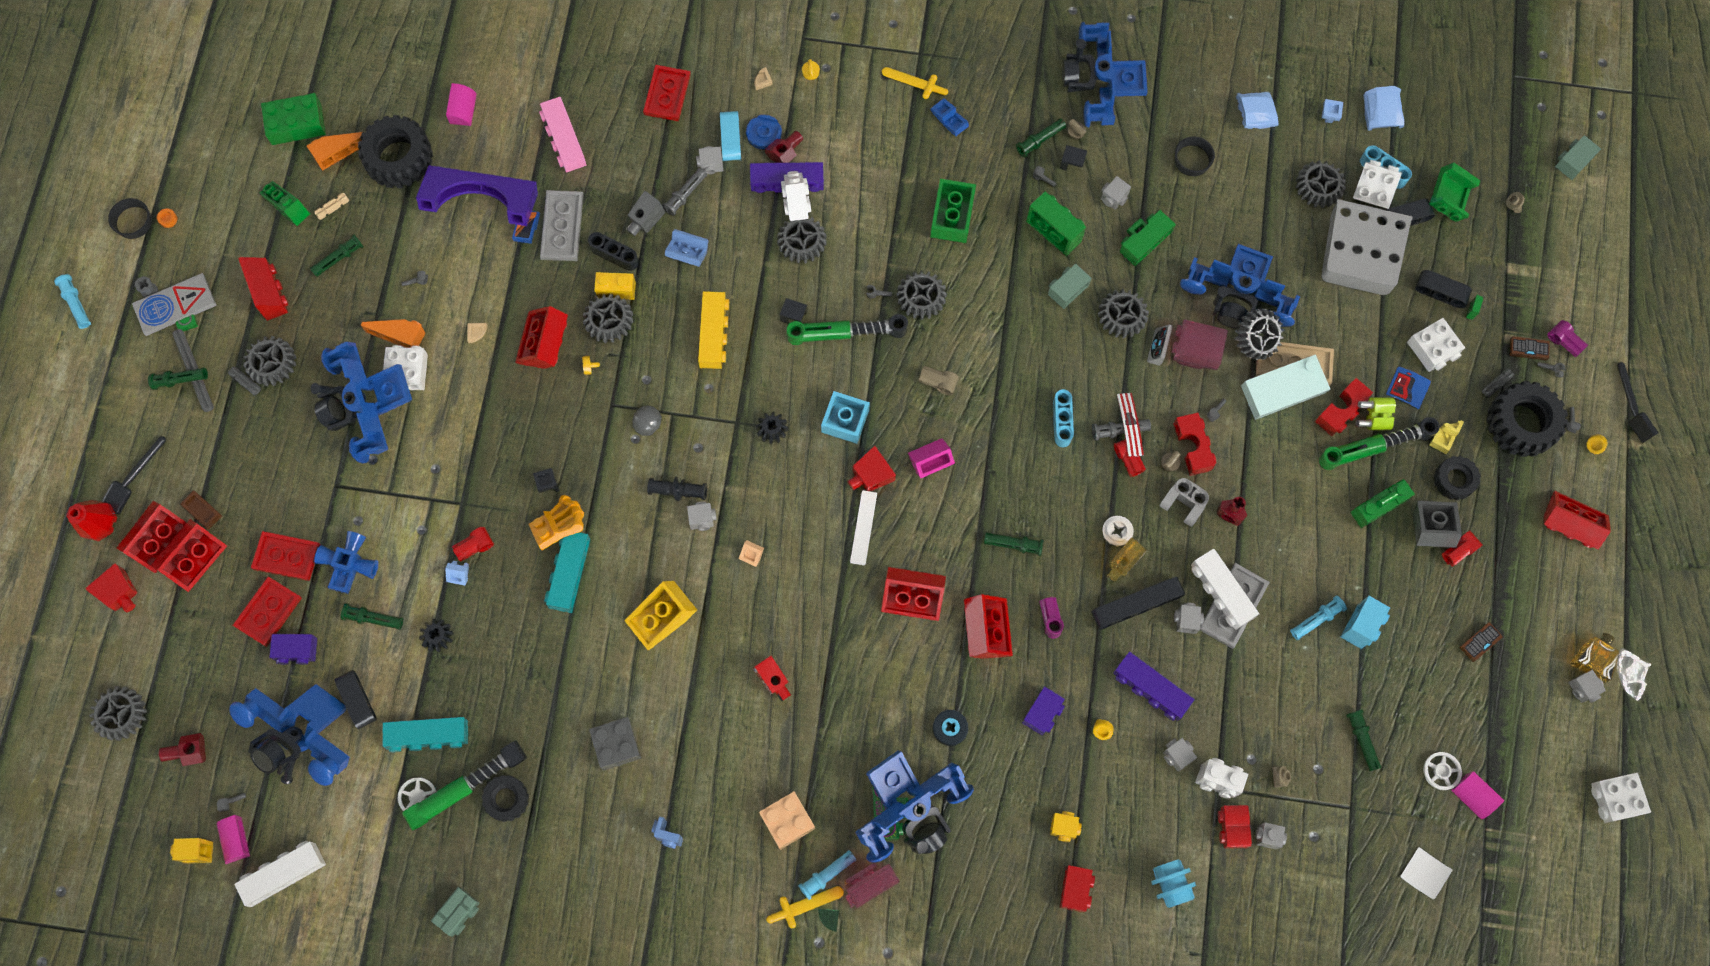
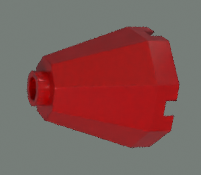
M96 500L76 503L69 507L66 515L80 537L94 541H101L112 534L114 527H112L113 523H116L118 518L111 504Z

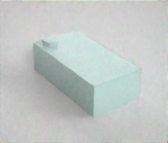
M1316 354L1249 379L1241 385L1255 420L1320 396L1330 390Z

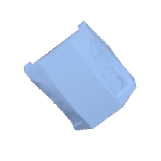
M1395 86L1376 87L1364 93L1365 120L1368 131L1374 128L1404 127L1400 88Z
M1269 92L1237 93L1236 99L1239 103L1238 109L1242 112L1244 128L1263 129L1278 126L1276 109Z

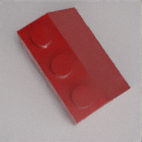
M238 258L255 307L268 321L287 314L286 306L289 303L286 296L282 295L280 291L283 287L280 280L275 277L277 270L274 264H270L266 258Z
M551 306L529 311L515 363L543 369L554 367L558 361V352L562 345V337L567 326L568 315Z
M1553 492L1543 516L1544 525L1552 531L1557 530L1563 533L1569 539L1581 541L1588 548L1593 547L1599 550L1611 532L1609 515L1560 492Z
M152 501L117 546V549L156 573L158 570L151 564L187 522L159 503Z
M189 519L151 565L189 592L227 545L192 519Z
M888 567L881 612L939 621L946 576Z
M981 594L964 599L969 657L984 659L1013 656L1007 598Z

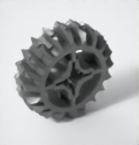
M1320 160L1316 163L1312 161L1299 171L1296 178V189H1299L1298 195H1303L1301 199L1308 201L1307 205L1313 203L1314 208L1320 205L1322 209L1325 205L1330 207L1338 199L1342 198L1343 192L1346 189V186H1344L1346 180L1343 179L1344 173H1339L1340 168H1333L1334 163L1328 165L1327 161L1323 164ZM1316 175L1315 178L1308 180L1309 176ZM1334 189L1333 192L1326 194L1327 190Z
M813 217L809 220L790 221V223L785 221L784 227L780 226V233L777 234L779 239L777 244L780 246V252H784V257H789L791 262L794 259H797L798 264L800 260H804L806 264L807 259L813 262L814 256L819 258L820 252H824L826 233H824V227L820 226L819 221L814 222ZM800 234L802 235L804 245L802 244V240L800 239ZM813 242H815V244H814L812 247L806 249L807 246H809V245L813 244Z
M922 270L919 275L914 271L912 276L907 274L906 280H901V285L897 289L899 291L897 292V298H899L898 304L902 305L901 310H907V316L913 313L914 319L917 315L920 316L921 320L924 318V315L930 319L931 313L936 316L938 314L937 310L941 311L943 309L942 305L946 303L945 298L947 297V293L944 292L946 287L941 285V279L936 280V274L931 277L929 271L926 275L923 274ZM912 288L914 294L908 299L907 292ZM935 291L937 298L932 303L930 296Z
M1121 289L1120 293L1117 290L1113 291V295L1108 293L1106 298L1102 299V304L1098 308L1100 310L1098 317H1101L1099 322L1104 324L1103 330L1109 328V335L1114 332L1117 338L1119 334H1122L1123 339L1126 338L1127 334L1130 337H1133L1134 333L1139 334L1140 329H1144L1145 323L1148 321L1146 316H1148L1149 311L1145 310L1147 304H1142L1144 299H1138V293L1132 295L1131 289L1127 293H1125L1124 289ZM1131 307L1135 309L1137 317L1135 316V313L1132 312ZM1127 309L1126 313L1122 315L1121 318H1119L1120 315ZM1109 310L1115 316V321L1111 318Z
M611 293L609 297L602 294L601 299L596 296V302H589L591 307L585 306L586 313H583V324L586 326V331L590 332V336L592 338L596 336L598 342L603 338L604 343H607L608 339L614 343V338L617 337L621 340V334L627 336L626 330H631L632 328L630 324L634 322L633 318H631L633 317V311H631V306L626 304V300H621L619 295L613 298ZM617 309L623 313L622 320L616 316ZM594 317H597L600 321V327L594 324Z
M1254 309L1253 312H1246L1247 316L1241 317L1242 322L1237 323L1240 328L1235 330L1238 336L1234 339L1239 341L1236 346L1241 348L1240 352L1246 354L1245 356L1248 358L1264 360L1267 357H1272L1273 352H1278L1277 346H1282L1280 339H1284V337L1281 336V333L1285 330L1280 328L1283 323L1278 321L1279 317L1274 315V312L1266 309Z
M264 336L263 341L257 339L256 345L251 344V350L246 349L248 355L243 356L246 361L243 363L246 368L245 372L250 375L253 381L260 385L263 383L265 386H269L270 382L274 386H276L277 381L283 383L284 377L289 379L288 373H294L291 367L296 366L294 360L297 359L294 349L290 347V344L280 337L276 339L275 336H271L270 339ZM281 351L283 352L282 363L279 361ZM258 360L261 361L259 371L257 370Z
M115 686L114 690L111 688L107 689V694L100 693V700L94 699L97 704L90 707L94 710V713L89 715L90 718L94 719L90 724L96 726L94 731L100 733L101 737H107L111 741L115 738V740L120 741L122 737L128 739L130 733L137 734L136 727L142 728V725L139 723L146 720L142 716V714L147 712L146 709L142 708L146 703L141 701L143 697L137 694L135 690H130L128 687L121 689V687ZM126 698L130 704L122 705L118 699ZM114 722L118 725V728L110 729L106 723Z

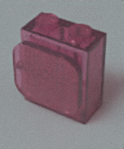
M1184 319L1182 324L1177 326L1175 336H1178V339L1172 346L1173 360L1183 366L1195 369L1208 368L1217 371L1221 365L1228 330Z
M873 863L844 881L846 887L851 884L853 885L846 890L847 895L845 896L850 908L855 907L858 910L900 883L890 864L874 872L873 870L877 868V865Z

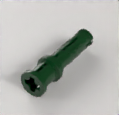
M1059 118L1035 135L1030 134L1028 139L1016 144L1017 152L1023 158L1027 157L1029 152L1039 149L1043 142L1065 129L1066 123L1063 119Z
M352 234V237L346 242L340 243L338 245L339 248L310 267L316 277H319V275L344 257H351L353 252L364 247L355 234Z
M203 367L175 373L171 371H165L163 374L151 373L148 376V384L152 390H158L159 387L165 386L171 388L178 383L206 380L208 378V371Z
M986 532L984 540L985 545L1020 550L1023 554L1029 552L1038 554V556L1042 554L1044 539L1039 541L1028 539L1027 536L1015 538Z
M345 603L341 611V620L343 621L348 619L357 621L358 624L366 622L401 630L403 626V618L368 611L363 606L358 608ZM376 618H380V619H384V620H389L390 622H386V621H382V620H377Z
M1362 709L1346 714V718H1349L1351 722L1352 734L1358 738L1370 772L1380 769L1382 766L1368 731H1370V727L1366 725Z

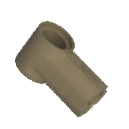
M924 366L919 382L937 388L942 394L953 395L959 376L950 371L941 372Z

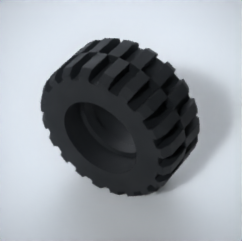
M393 115L391 118L385 116L382 120L377 119L373 121L374 124L372 126L368 125L365 128L366 133L363 132L360 136L362 141L358 142V155L372 180H376L381 186L385 184L388 188H393V186L403 188V185L411 186L413 185L412 182L420 181L422 179L421 176L425 175L427 171V166H431V158L433 157L431 144L423 128L416 121H411L406 116L401 118L400 115ZM405 142L411 145L408 154L398 161L387 162L380 159L384 149L393 143Z
M1522 381L1521 383L1512 384L1493 400L1492 405L1488 409V414H1490L1487 416V423L1490 424L1488 427L1489 433H1493L1495 443L1498 441L1503 450H1510V454L1516 455L1519 453L1520 457H1527L1528 455L1533 457L1540 453L1542 454L1555 445L1566 432L1564 428L1567 427L1568 420L1565 418L1568 416L1566 409H1563L1565 405L1563 400H1559L1557 398L1559 395L1555 391L1552 393L1550 387L1546 385L1542 387L1538 382L1530 384L1529 381ZM1514 406H1525L1536 413L1541 424L1539 433L1528 432L1517 424L1513 415Z

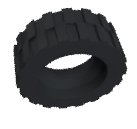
M1452 456L1442 462L1436 469L1434 484L1437 486V490L1444 497H1448V499H1465L1477 490L1481 474H1479V469L1473 461L1471 462L1468 458H1463V456ZM1454 469L1461 470L1466 475L1465 485L1461 487L1453 486L1448 480L1449 472Z
M501 775L487 783L488 785L483 790L482 805L486 813L492 818L502 822L513 821L526 811V807L529 804V794L527 793V788L520 780L509 775ZM505 788L511 789L515 794L514 804L506 809L500 808L496 804L497 793Z

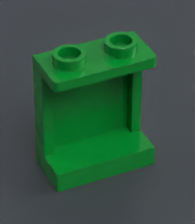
M1454 162L1443 166L1440 169L1430 205L1448 216L1452 221L1457 222L1469 217V213L1464 211L1470 190L1479 187L1480 180Z

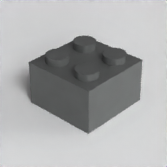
M1417 501L1413 511L1416 546L1456 548L1462 535L1457 502Z
M629 717L589 729L599 766L603 771L642 759Z

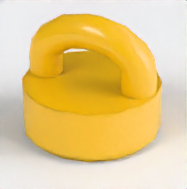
M809 59L802 66L803 76L808 80H814L819 76V65Z
M590 356L582 357L584 374L591 375V368L599 367L600 363H590Z
M1600 434L1592 435L1586 443L1587 449L1593 454L1604 452L1608 445L1607 439Z
M1096 720L1093 728L1095 737L1101 740L1110 739L1114 731L1113 725L1106 720Z

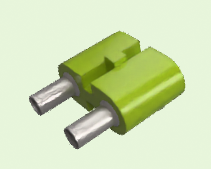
M1370 398L1369 401L1358 402L1359 408H1367L1370 412L1366 416V420L1356 421L1357 427H1367L1368 430H1391L1393 428L1394 417H1392V413H1395L1396 408L1394 398Z

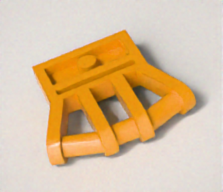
M562 495L559 498V503L551 511H543V516L529 523L538 546L541 550H544L563 537L581 532L584 527L582 522L584 512L580 508L578 501H573L569 496Z

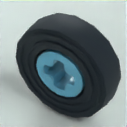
M945 710L935 718L933 734L941 744L955 746L966 738L968 722L960 712ZM949 723L950 725H952L954 723L955 732H947L945 730L947 728L946 724Z

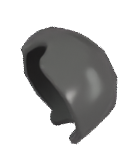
M649 405L642 406L634 413L632 426L635 432L641 436H651L660 428L662 416L655 407Z

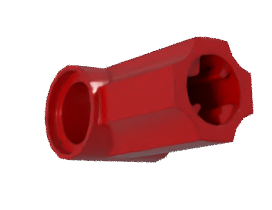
M1126 439L1114 444L1116 455L1119 459H1122L1130 477H1135L1146 470L1140 456H1128Z
M480 527L472 531L469 537L453 545L452 549L461 562L477 552L481 553L493 547L494 542L486 528Z
M1469 530L1460 538L1456 548L1450 547L1442 553L1443 560L1453 567L1467 555L1470 556L1483 544Z

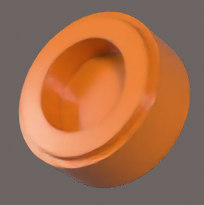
M162 209L157 214V221L164 228L173 227L177 223V215L171 209Z

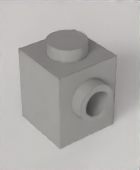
M707 146L699 149L700 156H696L697 167H701L707 174L723 171L721 147Z
M1116 176L1111 183L1107 182L1102 188L1101 200H1103L1106 206L1116 209L1119 205L1123 206L1128 199L1127 196L1131 186Z
M702 501L695 503V505L687 506L691 530L705 531L709 530L710 527H714L713 520H717L716 511L711 508L710 503Z
M1184 603L1178 610H1175L1174 622H1177V632L1196 634L1200 630V625L1204 621L1201 607H1197L1194 603Z
M1593 670L1568 682L1573 689L1574 696L1581 703L1588 700L1592 703L1600 699V694L1606 691L1602 680L1596 676Z
M1183 738L1179 741L1173 739L1165 745L1168 749L1163 752L1165 754L1164 759L1170 766H1174L1177 772L1197 758L1193 753L1192 745L1187 740L1184 741Z
M1269 823L1260 824L1255 834L1257 839L1256 845L1272 849L1282 848V845H1285L1287 840V833H1284L1285 827Z

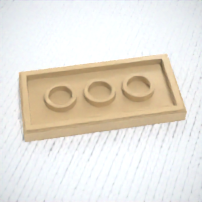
M1280 342L1282 346H1277L1278 352H1273L1272 357L1257 360L1256 376H1260L1316 354L1329 386L1332 384L1334 349Z

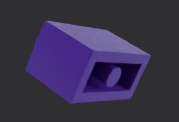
M272 634L270 658L276 661V664L286 665L289 661H294L300 665L315 662L317 638L312 634Z
M1044 686L1022 723L1042 736L1045 731L1049 733L1055 724L1052 721L1054 716H1060L1065 708L1062 704L1065 699Z

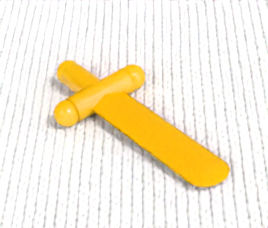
M889 67L882 69L883 76L923 89L922 97L924 99H928L931 92L944 96L948 94L946 88L935 85L937 76L934 74L931 75L929 81Z
M836 886L811 896L810 900L806 898L789 905L787 898L783 896L779 899L782 910L767 916L766 921L771 924L786 918L788 926L795 928L794 916L837 900L843 896L844 891L841 887Z

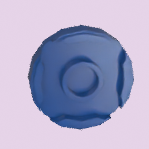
M759 115L757 118L749 121L746 128V136L748 142L753 147L765 150L774 140L781 139L782 128L776 118L770 115Z

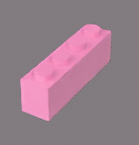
M561 97L540 103L542 111H539L542 121L547 122L548 126H545L548 137H553L554 141H551L554 152L558 151L560 155L557 157L560 167L564 166L567 173L587 166Z

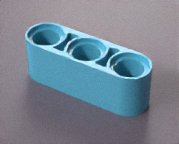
M738 111L720 112L723 161L741 160Z
M1377 146L1367 147L1360 158V163L1363 167L1370 160L1381 162L1383 167L1386 166L1388 168L1389 165L1398 167L1399 171L1402 172V178H1400L1396 189L1403 188L1412 176V172L1407 166Z
M1064 389L1059 390L1053 400L1054 440L1059 447H1067L1074 435L1072 395ZM1064 398L1067 402L1061 403L1058 399ZM1059 416H1065L1068 420L1061 421ZM1060 434H1066L1068 439H1062Z

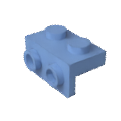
M674 229L672 240L665 250V256L700 267L707 254L708 239Z
M659 817L658 821L655 820L652 828L654 837L658 841H662L661 844L663 846L675 849L676 845L681 847L683 838L679 834L665 831L666 819Z

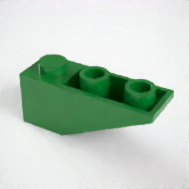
M274 181L266 184L263 190L259 192L262 197L296 226L310 215L309 211L296 197Z

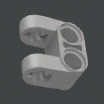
M1182 478L1174 484L1159 506L1168 511L1175 499L1179 500L1192 509L1184 520V523L1192 527L1203 512L1209 500V495L1204 489L1190 480ZM1178 486H1183L1186 492H1181ZM1194 497H1200L1203 503L1196 502Z

